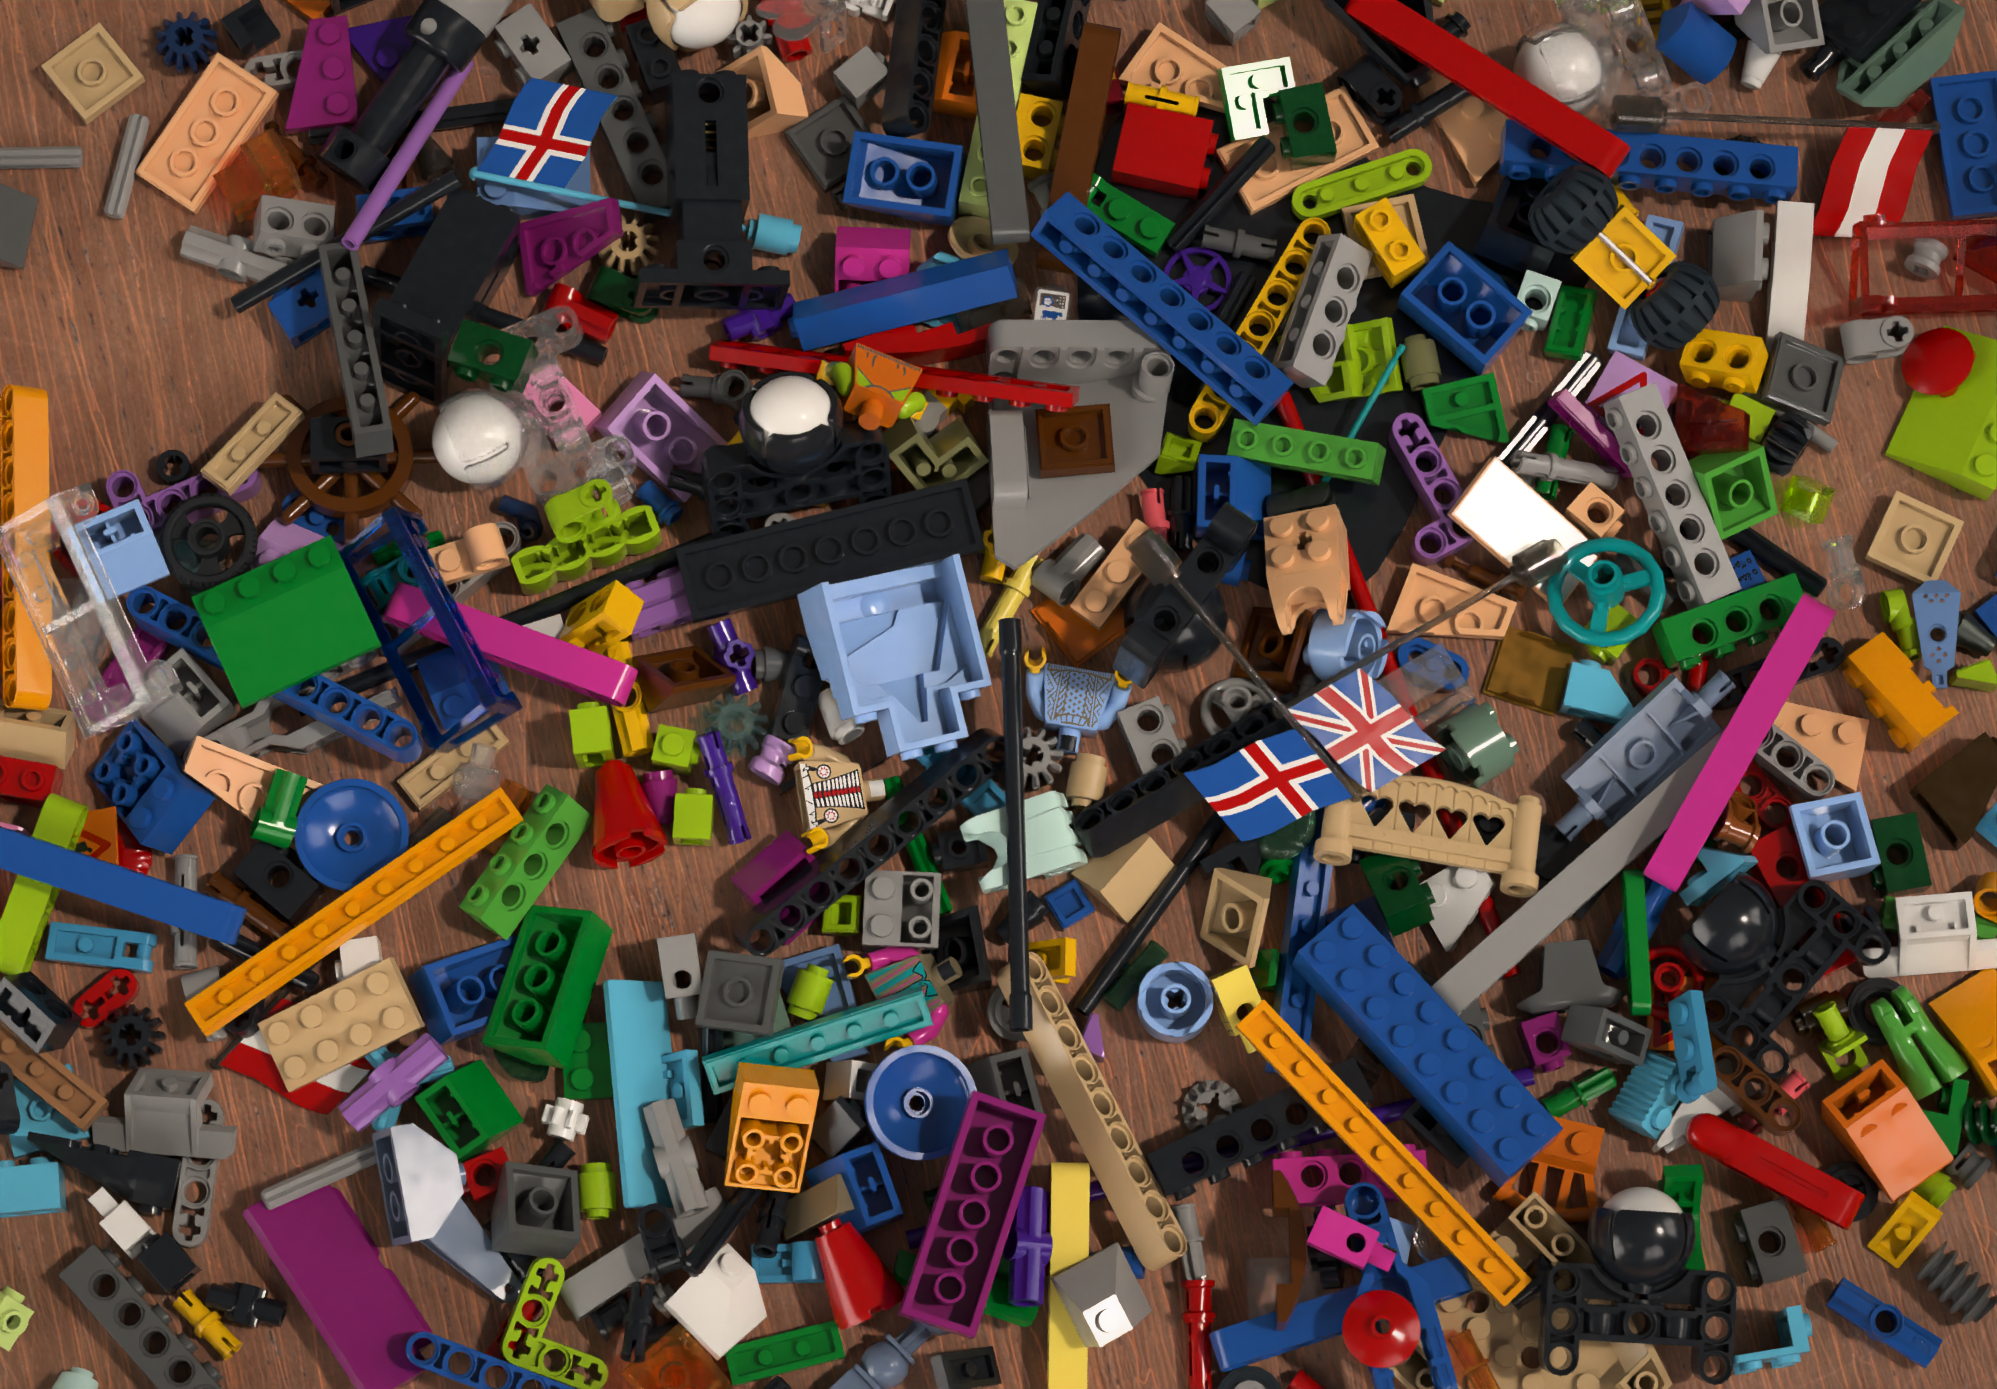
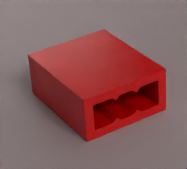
M1128 102L1112 169L1111 182L1197 200L1199 188L1207 189L1211 168L1204 167L1207 154L1214 156L1219 134L1212 133L1214 120Z

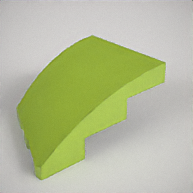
M1385 317L1347 325L1345 339L1339 347L1333 363V372L1327 380L1326 386L1309 387L1319 403L1364 398L1371 395L1389 361L1393 359L1397 348L1392 318ZM1277 336L1278 344L1280 343L1282 336ZM1397 360L1395 368L1379 395L1403 391L1399 360Z

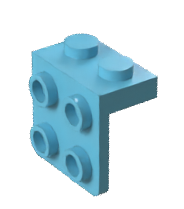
M1801 1305L1786 1307L1774 1314L1781 1348L1733 1356L1734 1375L1756 1372L1757 1369L1763 1368V1363L1771 1362L1772 1369L1793 1366L1795 1363L1801 1362L1800 1356L1810 1351L1808 1337L1812 1336L1810 1316L1808 1313L1803 1314Z

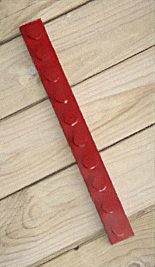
M718 339L711 344L709 360L720 361V366L724 368L738 369L742 368L743 364L756 366V371L761 373H777L778 369L805 372L813 377L814 374H818L822 360H826L829 363H847L850 357L747 342H730L724 339ZM914 365L922 368V373L911 393L922 392V388L936 390V395L941 397H958V393L972 395V399L979 402H994L995 398L1009 400V405L1016 407H1030L1031 403L1044 404L1046 410L1053 412H1066L1067 408H1072L1079 400L1080 386Z

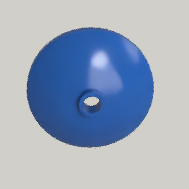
M355 778L341 779L324 785L307 799L297 817L295 846L301 863L314 879L335 890L348 892L402 855L408 848L409 827L400 803L389 791L367 780ZM348 833H356L359 836V842L355 845H348L344 839Z
M931 1045L907 1046L886 1056L873 1070L866 1085L864 1095L865 1116L876 1139L890 1152L910 1160L937 1159L951 1152L969 1094L973 1090L977 1091L966 1066L952 1053ZM913 1096L919 1098L921 1106L917 1111L912 1110L909 1105L910 1099Z

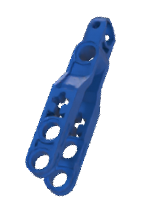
M1367 1182L1351 1186L1344 1199L1346 1216L1380 1232L1377 1241L1398 1251L1388 1272L1366 1263L1364 1269L1361 1270L1362 1280L1355 1299L1364 1293L1370 1292L1373 1285L1383 1279H1394L1404 1284L1409 1301L1419 1317L1420 1340L1434 1389H1458L1429 1283L1402 1262L1383 1194L1379 1188ZM1352 1236L1355 1251L1360 1252L1364 1248V1241ZM1377 1321L1375 1329L1378 1333L1382 1334L1380 1323ZM1368 1366L1374 1389H1395L1393 1369Z

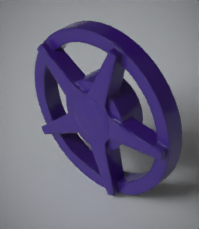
M1190 247L1176 253L1168 261L1164 273L1169 276L1173 265L1182 258L1186 271L1182 278L1175 279L1174 281L1197 301L1199 296L1206 294L1209 290L1221 294L1217 301L1205 306L1210 312L1219 308L1232 284L1231 272L1226 261L1218 253L1208 248ZM1200 254L1208 256L1213 260L1205 266L1194 265L1188 255ZM1217 264L1221 266L1225 274V289L1212 282L1210 272Z

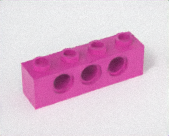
M1403 1144L1427 1169L1426 1149L1416 1150V1144ZM1340 1149L1317 1150V1156L1302 1157L1301 1151H1287L1279 1153V1159H1273L1271 1162V1178L1273 1170H1281L1294 1191L1300 1208L1344 1205L1345 1195L1350 1187L1353 1186L1343 1183L1339 1177V1170L1345 1166H1351L1358 1171V1183L1367 1182L1379 1188L1385 1202L1400 1201L1356 1153L1340 1155ZM1311 1168L1318 1171L1321 1175V1184L1314 1188L1306 1186L1301 1180V1172L1303 1170Z

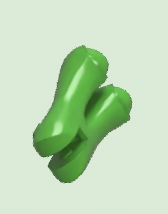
M1902 984L1890 992L1892 1001L1901 1015L1900 1017H1898L1892 1005L1883 997L1870 1004L1874 1018L1893 1053L1899 1070L1900 1080L1907 1086L1917 1101L1942 1087L1940 1083L1953 1081L1965 1073L1970 1066L1964 1057L1941 1036L1915 996ZM1911 1035L1917 1040V1042L1921 1046L1931 1065L1932 1070L1930 1069L1926 1060L1920 1053Z

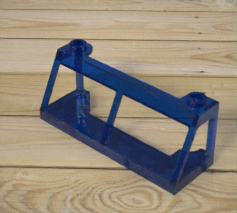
M393 506L379 515L339 551V554L382 645L380 648L423 727L420 730V734L424 742L430 749L449 753L523 707L514 691L506 694L503 686L499 683L503 681L500 674L494 673L483 655L427 549L431 545L429 540L421 537V535L429 531L421 515ZM386 522L390 532L359 551L353 552L355 548ZM395 539L429 603L430 609L397 638L392 640L353 565ZM434 617L437 618L480 700V704L443 735L398 652V647ZM489 710L497 712L493 716L489 717L488 719L479 723L475 727L471 728L470 730L453 739V737H455L459 732H461L465 727H467L485 711Z

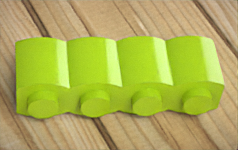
M641 505L627 509L620 514L619 519L611 526L590 533L576 542L564 544L560 543L555 537L546 546L535 545L520 550L510 560L523 594L533 595L547 591L558 581L579 579L590 572L593 567L606 568L622 561L628 554L639 555L647 553L659 546L663 540L652 507Z

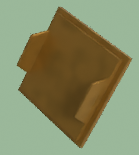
M1508 626L1503 640L1498 641L1482 694L1553 717L1575 647L1531 631Z

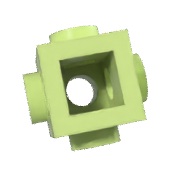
M5 1285L4 1289L0 1291V1347L10 1351L19 1335L26 1330L29 1319L34 1311L22 1304L25 1296Z

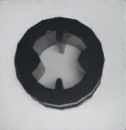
M174 449L167 450L158 457L156 470L163 482L173 486L190 478L192 466L182 451ZM172 460L176 464L178 460L183 462L179 466L182 472L174 476L173 472L170 473V476L165 474L169 470L167 463Z

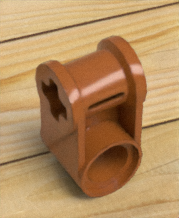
M1735 790L1712 829L1711 838L1715 841L1722 839L1737 846L1740 853L1744 855L1750 853L1761 832L1756 803L1744 793Z

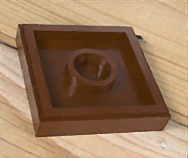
M1110 403L1073 406L1072 408H1067L1066 412L1035 409L1041 478L1115 472Z

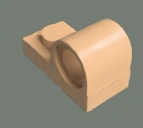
M495 523L477 525L466 530L462 535V539L427 549L439 588L511 565L499 527Z

